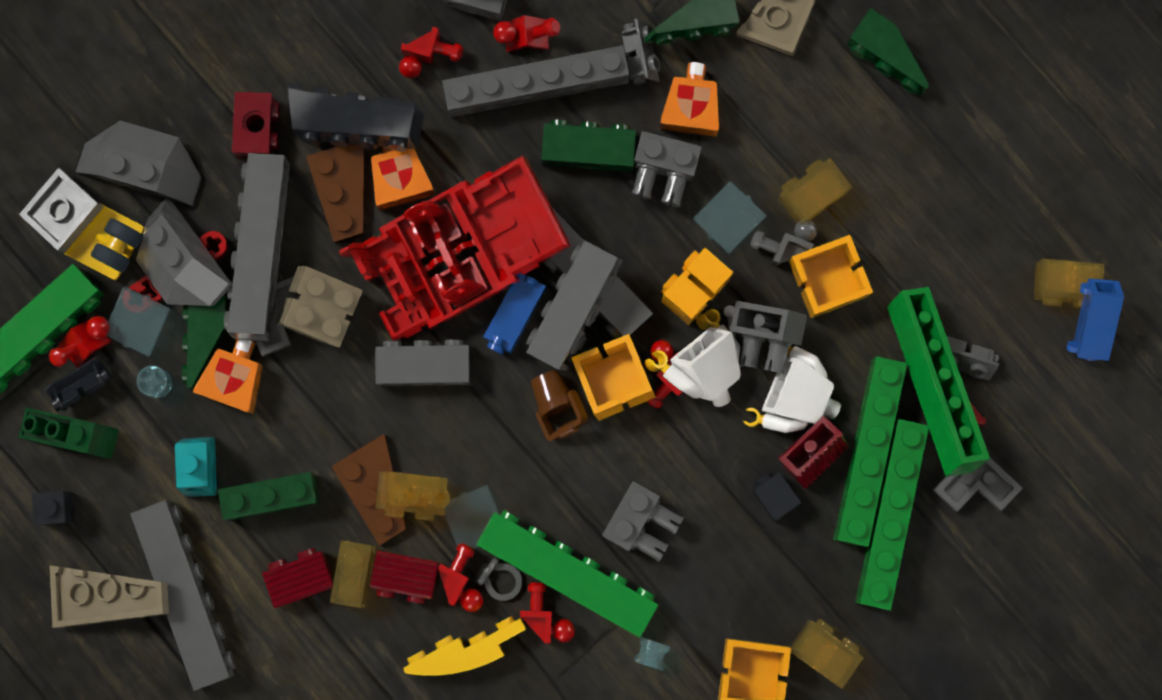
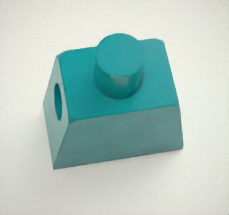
M215 437L183 438L175 443L176 487L185 497L217 496Z

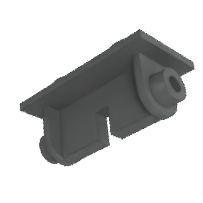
M636 18L634 19L635 23L623 25L624 30L621 32L625 53L636 52L637 55L627 58L630 80L634 81V85L645 84L646 79L660 82L658 76L660 62L654 54L652 44L655 41L645 43L644 40L653 29L649 23Z
M946 335L958 370L970 374L973 378L990 381L999 367V363H997L999 355L994 354L992 349L972 344L970 353L965 352L967 342Z

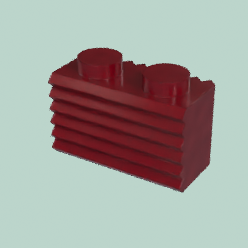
M822 416L778 459L785 470L803 488H808V484H813V480H817V475H822V471H826V467H831V463H835V458H840V454H844V450H849V445L842 432L825 416Z
M311 548L298 553V560L287 563L284 558L268 564L269 570L263 572L262 576L274 609L336 587L324 551L316 553L315 548Z
M377 551L370 588L377 589L376 595L394 598L395 593L407 595L406 601L425 604L426 598L433 599L440 562Z

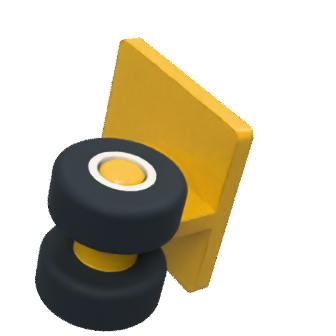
M102 205L103 208L64 254L113 280H117L121 272L123 273L126 270L133 250L142 241L145 227Z

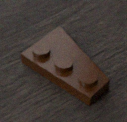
M360 145L336 146L306 156L335 244L364 235L365 148Z
M385 434L331 466L379 546L407 530Z

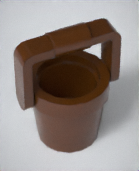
M558 370L541 374L530 382L538 405L536 417L547 440L565 439L577 432L579 427L587 422L588 416L578 393L575 390H569ZM573 407L578 419L571 420L554 432L548 418Z

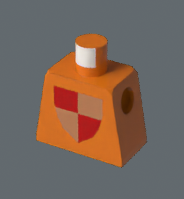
M690 62L688 63L686 78L674 77L661 117L659 130L717 137L719 129L717 82L704 80L705 64Z
M382 147V154L371 157L375 202L380 211L435 195L432 184L415 149L399 152L389 147Z
M237 340L232 353L217 349L194 387L193 393L253 414L263 365L250 360L256 343L250 340Z

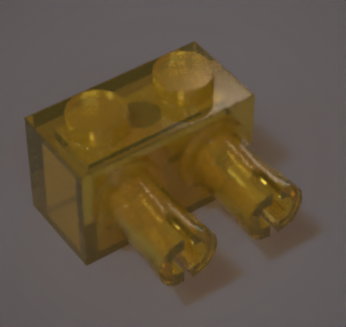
M388 471L379 472L376 509L385 510V516L404 518V512L415 513V519L433 521L434 515L444 516L445 507L450 502V495L447 492L448 478Z

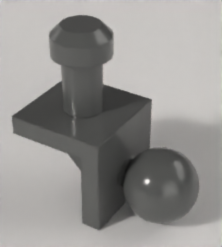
M809 219L800 220L794 228L795 236L785 232L780 243L765 237V233L757 231L754 233L750 245L756 250L762 248L774 253L775 256L771 265L777 267L788 262L792 256L812 249L814 244L810 243V241L816 237L817 227Z

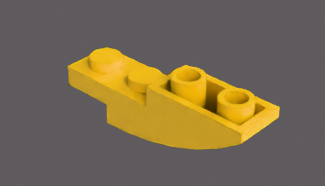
M510 616L496 624L498 631L488 636L483 631L468 639L471 645L467 648L461 637L454 640L449 635L436 642L437 650L426 655L424 650L407 658L409 665L403 669L406 674L421 676H439L472 670L505 656L500 644L527 628L521 618L515 621L513 616Z

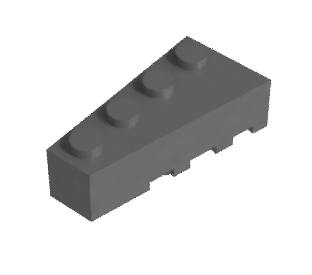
M584 241L582 246L578 245L573 251L570 261L573 262L568 273L564 272L556 284L558 292L554 300H549L541 313V317L544 319L539 329H533L526 343L529 345L526 353L562 371H572L574 363L570 359L573 354L582 349L587 339L584 332L585 327H589L596 320L600 309L597 301L599 298L604 299L607 296L623 262L618 257L587 241Z

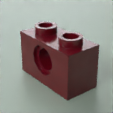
M235 92L232 153L236 158L247 159L248 153L274 155V151H278L279 133L275 132V121L280 120V103L276 102L272 93ZM255 120L264 121V127L259 132L250 131V126Z

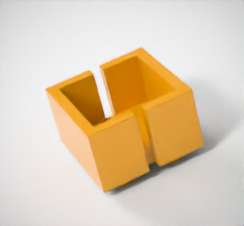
M851 235L794 255L789 260L798 287L805 286L801 295L810 318L862 300L873 293L863 266L852 272L851 267L856 266L860 262V258Z
M706 248L700 254L695 250L683 263L682 269L684 272L679 277L674 273L663 285V290L661 291L664 293L661 302L688 326L705 309L706 303L709 300L712 301L729 282L733 274L732 270Z
M629 334L603 344L609 355L607 358H603L598 347L572 357L592 411L598 421L624 411L623 404L625 403L632 408L656 398Z
M726 638L722 666L728 668V673L721 672L718 700H785L787 683L778 680V674L788 676L791 648L782 645Z

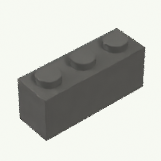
M429 340L414 341V346H402L401 341H384L382 347H375L376 385H471L469 345H463V340H445V345L432 346V341Z

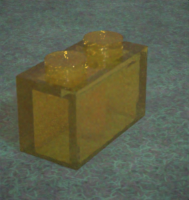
M831 158L824 163L820 159L815 161L805 169L808 174L798 180L796 177H793L781 186L783 192L780 193L778 199L796 224L798 222L803 224L808 219H813L848 194L852 189L850 183Z
M1041 259L1036 263L1034 300H1043V305L1061 306L1062 302L1073 303L1074 308L1081 309L1084 294L1080 292L1081 284L1087 283L1088 278L1104 280V264Z
M341 540L330 603L357 608L365 607L376 546Z
M818 619L816 623L808 620L790 646L791 653L836 686L843 689L864 658L857 653L860 647L844 637L842 642L831 635L834 629L822 620Z

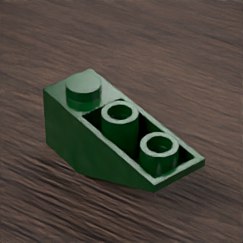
M691 0L654 28L644 38L645 43L656 41L657 45H664L673 42L676 38L694 41L707 34H712L714 38L726 36L740 22L735 0Z
M870 8L847 43V46L851 48L850 52L861 60L868 59L874 63L876 70L886 77H891L892 75L901 81L900 85L906 91L912 94L918 93L922 96L929 84L899 29L894 23Z
M223 295L213 307L183 305V319L185 322H188V333L183 334L182 339L183 351L187 352V364L182 366V381L187 383L188 389L194 390L217 349H220L228 334L224 328V315L226 311H230L231 300L226 295Z
M26 408L18 438L112 459L119 429Z

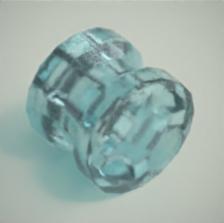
M154 365L143 368L138 373L136 379L139 391L153 398H161L167 395L172 386L170 374L166 370Z
M641 637L639 641L641 648L633 661L663 670L665 665L663 658L669 652L670 646Z

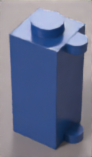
M518 275L520 282L511 285L483 336L484 340L489 342L486 347L500 355H503L505 351L510 354L513 353L547 290L545 285L528 275Z
M1088 278L1087 283H1082L1080 286V292L1084 294L1074 341H1069L1066 349L1069 352L1077 353L1078 358H1083L1087 361H1109L1124 300L1123 291L1119 281Z

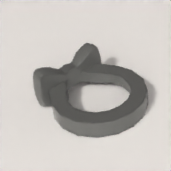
M497 557L492 559L488 567L484 569V573L477 580L478 585L482 586L484 584L487 592L499 601H507L514 598L522 587L520 572L510 564L499 563V558ZM493 570H507L514 575L516 585L510 593L499 594L493 589L489 579V575Z

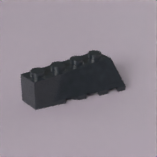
M289 82L288 95L292 129L301 138L302 142L309 145H319L320 142H325L337 147H348L349 144L372 150L377 149L378 146L389 147L399 152H404L407 149H418L424 114L416 103L376 96L373 102H371L366 97L352 92H346L345 97H340L328 93L327 88L315 87L314 92L300 90V84Z

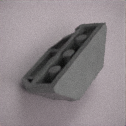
M124 121L117 122L85 143L76 173L161 198H169L172 201L192 207L202 179L179 137Z
M165 198L147 219L136 262L166 304L213 307L233 284L169 198Z

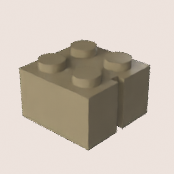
M298 266L288 292L300 294L298 300L285 297L275 323L329 346L340 348L350 323L345 320L346 315L353 316L363 290L310 267Z

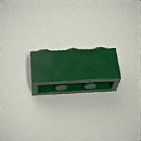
M551 120V124L544 123L542 166L633 172L636 130H630V126L624 124H614L612 128L599 127L600 124L595 122H582L581 126L569 125V122L565 120Z
M312 472L218 489L222 518L225 521L321 504L316 475Z

